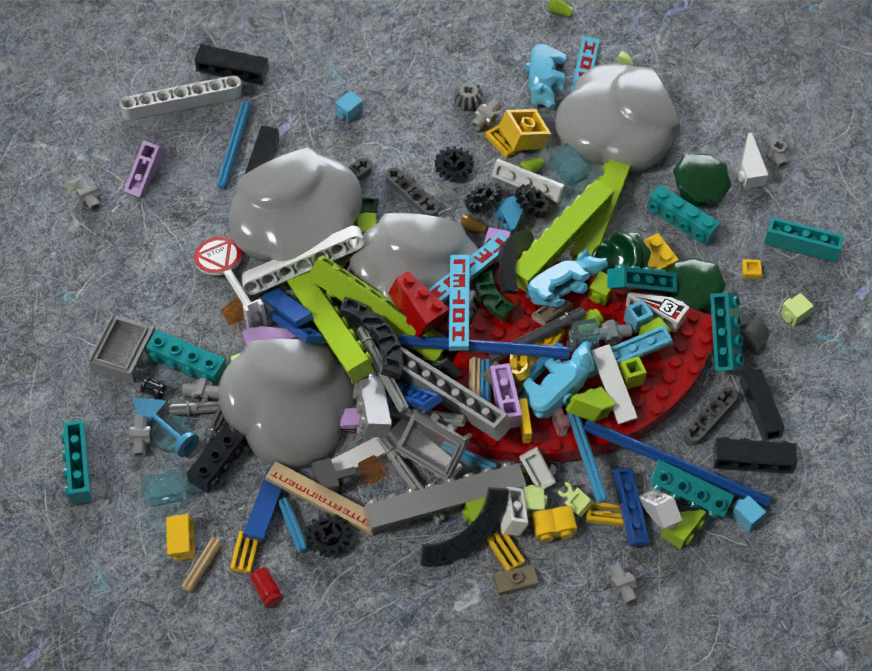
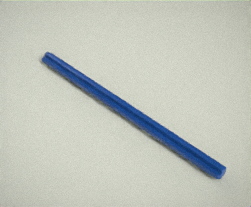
M396 334L401 346L449 350V338L422 336L417 339L415 335ZM470 339L469 350H461L568 359L570 356L569 347Z
M587 420L585 422L584 429L586 432L652 460L658 461L660 459L744 499L749 495L760 506L768 507L771 498L767 495L593 421Z

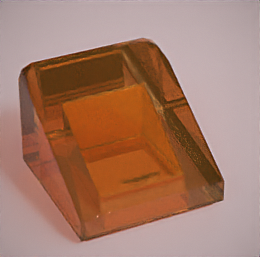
M238 297L221 309L229 325L245 319L243 305Z
M375 455L358 463V471L367 485L385 476Z

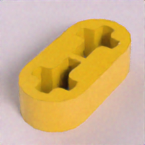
M511 354L510 367L514 379L517 381L527 379L531 373L528 356Z

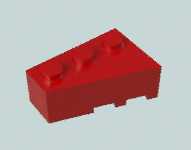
M409 271L398 276L388 292L398 310L403 311L407 317V324L412 325L416 331L415 336L417 339L439 326L449 311V308Z

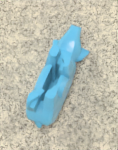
M538 44L533 47L530 62L526 64L525 73L529 74L528 86L535 108L542 104L548 110H552L555 106L554 93L562 94L565 74L555 70V65H564L566 54L554 50L545 44Z
M586 249L578 256V260L561 262L533 278L527 286L526 298H530L531 302L536 305L558 308L565 303V300L560 298L566 296L570 291L581 294L587 291L588 287L584 281L608 267L607 258L592 257L588 249Z
M583 342L574 351L571 360L561 362L559 359L555 361L553 358L547 360L545 366L550 374L544 378L541 385L533 382L531 377L523 383L525 390L520 399L527 398L528 407L532 408V412L537 418L551 417L564 404H569L570 398L584 385L587 376L595 369L590 353L592 343Z

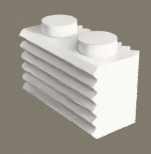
M507 487L509 489L508 501L505 511L500 517L501 533L520 536L529 524L524 490Z

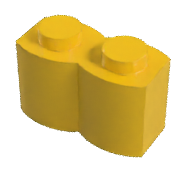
M572 506L540 510L532 513L531 520L536 541L547 543L556 537L569 539L577 532Z

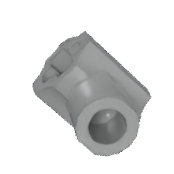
M493 99L487 106L481 104L475 112V119L471 122V126L477 131L481 130L485 124L492 126L498 117L497 112L502 107L500 102Z
M776 133L768 135L766 140L770 147L768 153L769 160L774 161L780 169L787 167L789 162L785 154L787 150L786 142L781 141Z
M86 178L79 179L76 183L79 188L77 194L82 205H87L91 212L100 210L101 204L98 200L101 198L97 187L94 184L90 185Z
M607 320L601 325V328L592 329L591 335L593 341L605 340L606 344L616 345L622 341L623 337L632 336L631 324L619 325L617 321Z
M200 378L196 380L195 384L184 383L182 395L191 396L192 400L198 403L208 402L209 398L218 399L219 386H214L206 378Z
M145 415L134 416V427H130L129 430L130 445H133V455L136 457L146 456L147 445L151 444L150 426L147 427V416Z
M621 563L612 565L609 571L613 577L610 583L614 594L617 597L622 596L627 606L635 604L638 601V597L635 593L637 585L633 574L630 572L625 573Z

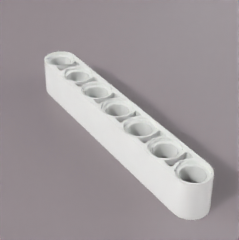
M228 76L127 96L120 101L122 116L126 120H134L238 99L242 95L241 80L237 76Z
M357 226L347 227L330 235L324 241L294 259L288 261L271 260L244 272L242 275L243 290L248 295H254L308 272L313 267L309 257H312V261L315 264L317 261L315 255L317 253H324L325 257L333 261L359 250L364 244L361 229ZM335 245L341 246L338 250L332 249ZM300 260H306L311 265L302 269L297 264ZM288 267L291 270L287 271L282 268Z

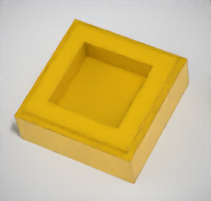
M743 259V278L761 279V260Z

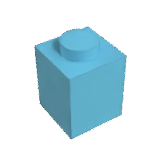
M349 91L335 102L336 115L349 123L363 112V100L352 91Z
M644 300L626 307L624 321L627 324H631L634 334L640 331V327L652 321L653 313Z
M748 495L745 499L742 500L740 498L735 502L731 516L746 531L750 532L763 521L766 511Z

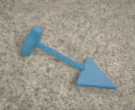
M132 397L137 415L147 416V427L154 419L177 439L174 450L179 457L189 455L196 448L199 442V436L196 433L187 432L180 436L157 416L168 401Z

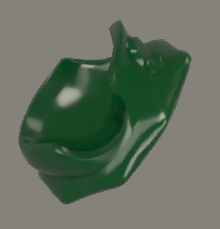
M685 154L673 169L681 198L696 207H710L721 202L732 185L727 165L709 154Z
M622 230L615 232L604 240L592 253V257L607 258L608 267L601 271L606 274L607 269H613L615 265H627V268L629 266H640V269L647 268L651 256L649 248L639 233Z
M691 258L673 264L670 272L677 273V292L667 293V296L684 302L691 309L707 313L711 310L710 294L723 293L726 283L717 264Z

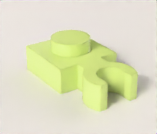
M566 482L565 485L568 487V491L563 493L559 490L558 494L567 499L565 504L572 506V510L582 517L594 501L581 489L577 488L575 490L573 485Z

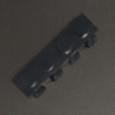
M201 44L194 59L195 68L198 72L222 77L237 76L241 81L259 85L264 84L269 71L268 58Z
M226 422L187 471L188 482L207 494L211 489H215L219 484L221 476L230 470L235 458L238 459L241 456L243 448L248 443L245 435L239 433L238 430L232 428Z
M716 438L713 446L714 468L793 474L797 466L796 443L788 441L770 442L769 440L755 441L747 438Z

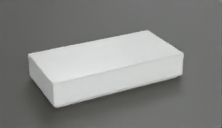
M538 447L519 456L534 485L544 487L545 489L556 483Z

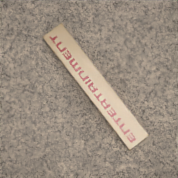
M276 461L274 462L265 477L266 481L333 516L337 514L338 519L344 518L346 523L371 536L374 532L369 531L363 511L364 507Z

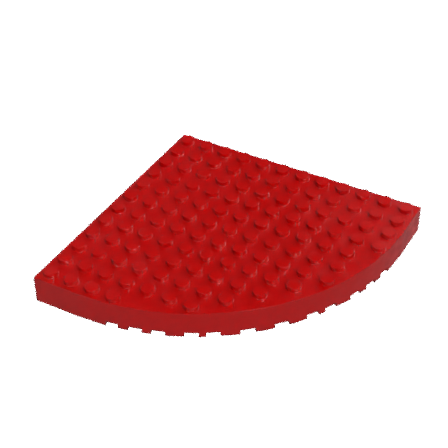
M522 251V252L519 254V256H518V258H517V261L519 260L521 254H522L524 251ZM556 261L551 267H553V266H555V265H557V264H559V263H561V262ZM498 267L493 277L495 287L508 302L515 306V311L505 322H502L492 315L481 303L469 328V339L511 342L543 326L532 319V313L543 306L532 303L530 298H526V292L519 287V292L515 295L502 293L498 279L500 267ZM594 275L584 281L588 287L587 291L582 294L570 291L562 298L573 304V309L569 312L579 307L584 309L585 314L590 309H597L604 320L601 325L607 320H614L619 325L627 324L624 321L628 294H651L615 289L605 306L599 303H594L588 298L589 287L597 276ZM689 308L686 319L676 333L670 332L673 344L640 358L647 372L644 384L627 389L637 419L618 425L612 410L608 417L595 421V423L638 440L643 434L648 431L651 432L659 423L669 418L691 393L708 363L714 347L712 316ZM573 323V326L563 328L566 332L559 342L563 344V347H569L570 356L568 359L556 358L555 361L557 359L561 362L571 360L574 351L583 342L592 343L590 353L591 350L608 344L605 343V340L593 341L592 329L579 334L574 327L575 323ZM632 332V336L623 337L622 341L616 345L637 337L639 332L635 334ZM459 350L453 364L461 373L453 380L469 389V360L472 357L480 358L481 360L490 359L489 353ZM510 355L498 361L500 365L509 364ZM546 368L533 382L541 385L544 378L550 374L548 369ZM598 375L586 380L577 393L582 394L589 389L599 387L604 389L600 376ZM491 385V404L496 406L493 386ZM523 389L518 395V400H520V396L522 395L525 389ZM440 403L430 409L432 411L453 413ZM564 405L549 418H537L532 412V408L528 407L532 430L530 443L522 442L520 427L510 428L497 441L467 421L463 427L456 426L455 432L464 437L468 433L472 434L466 447L467 450L482 457L495 458V461L502 462V460L521 464L519 456L535 447H538L545 462H559V464H562L565 461L582 460ZM581 417L584 426L587 419ZM423 425V434L430 440L443 444L444 441L453 443ZM586 432L593 456L601 453H610L620 447L615 443Z

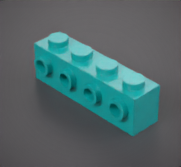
M659 185L650 194L646 209L707 247L717 236L720 226L719 221L670 190Z
M771 217L764 244L837 262L844 235Z
M615 265V268L607 269V288L658 294L677 292V273L666 272V269H655L654 271L653 268L640 269V266H629L627 268V265Z
M738 293L710 294L715 371L743 370L744 356L741 349L743 338L740 333L742 320L739 316L740 298Z
M159 330L155 331L145 347L147 357L151 361L160 362L171 370L176 369L187 377L206 378L214 386H216L226 369L225 358Z
M84 420L63 422L64 432H61L62 444H65V450H62L63 461L66 462V468H63L64 478L68 482V485L65 486L66 498L70 497L72 505L92 502L88 441Z
M658 459L648 479L652 483L651 487L661 492L663 489L671 492L669 496L677 500H681V498L689 500L688 505L698 510L701 506L707 509V514L715 518L718 515L725 516L734 497L733 494Z

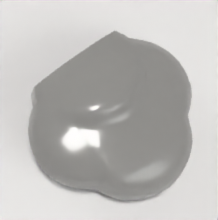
M609 63L586 71L578 79L573 92L558 107L555 118V135L561 147L581 162L604 165L605 162H609L612 159L619 163L631 165L628 173H634L649 169L665 157L673 141L680 136V121L667 91L651 67Z
M310 148L300 149L277 157L238 179L237 192L232 200L228 214L231 236L236 245L245 254L256 260L269 262L271 260L288 261L309 251L330 235L347 227L354 226L362 207L360 183L355 174L346 165L338 160L320 155ZM335 245L332 249L338 250L341 246ZM317 253L315 259L317 260L319 257L325 256V254ZM309 257L311 264L313 266L314 263L312 261V257ZM343 257L333 260V262L337 264ZM300 260L297 266L305 269L310 267L311 264H308L306 260ZM288 267L282 268L287 271L291 270Z
M388 213L382 216L378 224L362 234L364 244L362 248L351 253L349 267L352 275L393 301L388 292L398 276L409 271L426 288L430 289L450 273V255L471 256L479 249L466 235L464 228L458 222L422 214ZM473 279L472 281H470L469 290H473L476 292L475 283ZM450 298L444 302L448 308L450 306ZM449 311L446 314L444 320L442 321V324L446 327L449 318Z
M301 339L250 341L240 355L227 366L221 377L218 389L219 405L225 420L232 428L245 435L253 453L269 465L273 466L276 461L292 470L307 468L311 466V463L326 458L335 449L342 433L340 421L345 409L356 408L357 400L353 397L354 384H351V378L329 345L325 342L305 343Z

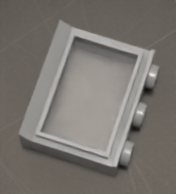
M112 313L110 319H107L104 324V331L96 339L94 350H91L88 355L91 370L134 383V371L136 367H142V355L146 352L145 347L156 331L155 325L147 326L115 316Z
M415 408L395 450L402 457L415 461L419 467L430 470L436 477L447 480L453 475L472 434L468 433L463 437L455 432L457 427L454 424H449L446 427L438 422L440 417L437 414L427 416L422 413L423 410Z

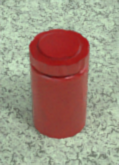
M267 567L259 568L250 575L249 578L265 608H272L283 601L284 597Z

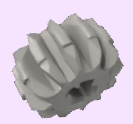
M466 80L465 84L459 83L458 87H455L454 102H456L457 107L462 106L463 110L468 108L471 111L472 107L477 109L483 100V90H481L480 85H475L474 81L468 83Z

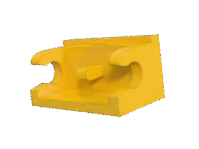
M182 514L166 517L168 557H174V561L195 559L194 521L190 515Z

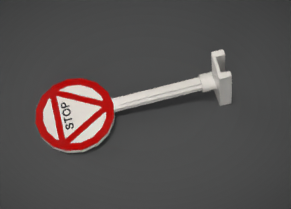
M215 237L202 242L195 250L193 257L196 267L208 275L224 274L243 304L247 329L259 326L268 327L263 302L261 299L251 302L232 272L241 262V249L234 240L227 237Z

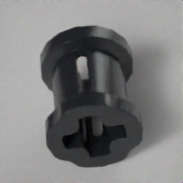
M149 376L145 378L140 387V392L148 393L154 396L156 400H160L166 391L165 384H158L152 381V378Z

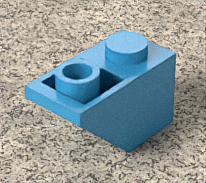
M514 196L497 202L498 205L494 210V216L502 224V230L511 232L510 236L518 231L523 220L524 209L520 208L521 205L516 203L517 199Z

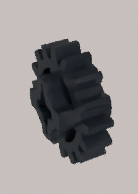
M447 146L446 151L441 149L440 154H436L435 171L439 172L440 178L445 176L446 181L449 178L452 179V182H455V179L462 181V177L468 178V173L472 174L474 166L473 156L469 155L468 150L463 152V147H460L458 150L456 146H453V149Z
M497 183L483 184L482 187L481 185L476 187L475 191L472 190V194L467 195V199L464 202L471 214H479L480 211L485 213L486 210L489 211L493 209V206H497V202L502 201L501 197L504 196L503 190Z
M522 184L515 191L516 203L521 205L520 208L524 209L526 214L530 213L532 218L535 216L537 219H544L551 212L550 201L546 200V195H542L543 192L539 189L536 190L535 186L531 188L529 184L526 186Z
M327 513L326 518L319 515V520L312 519V525L307 527L306 539H309L308 546H313L312 552L319 551V556L321 557L324 553H327L328 558H330L331 553L338 556V550L344 552L345 545L350 544L351 532L349 531V524H345L344 518L338 520L337 514L333 518L330 517L329 513Z

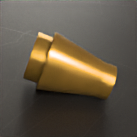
M463 214L460 222L465 232L484 234L487 227L486 223L469 214Z

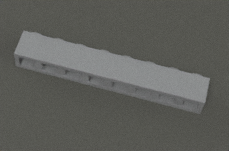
M344 317L349 325L347 329H352L357 337L355 341L357 342L360 339L357 336L356 331L359 327L362 326L357 322L347 317ZM371 363L374 372L356 383H353L351 380V384H354L353 396L354 399H357L356 412L360 415L359 427L363 430L364 437L387 438L392 423L384 384L373 363Z
M400 347L403 356V368L400 377L402 380L410 385L439 394L443 400L440 402L441 405L455 414L465 415L467 422L497 441L511 428L507 413L403 347Z
M509 462L495 470L493 467L484 469L480 474L475 475V472H472L458 480L455 477L449 478L443 484L431 483L421 490L412 488L407 490L406 494L398 495V493L388 495L387 499L380 501L379 498L369 500L365 504L363 511L369 531L374 532L432 516L433 512L437 514L439 510L447 512L464 507L465 502L486 497L488 487H515L523 489L527 485L520 464Z

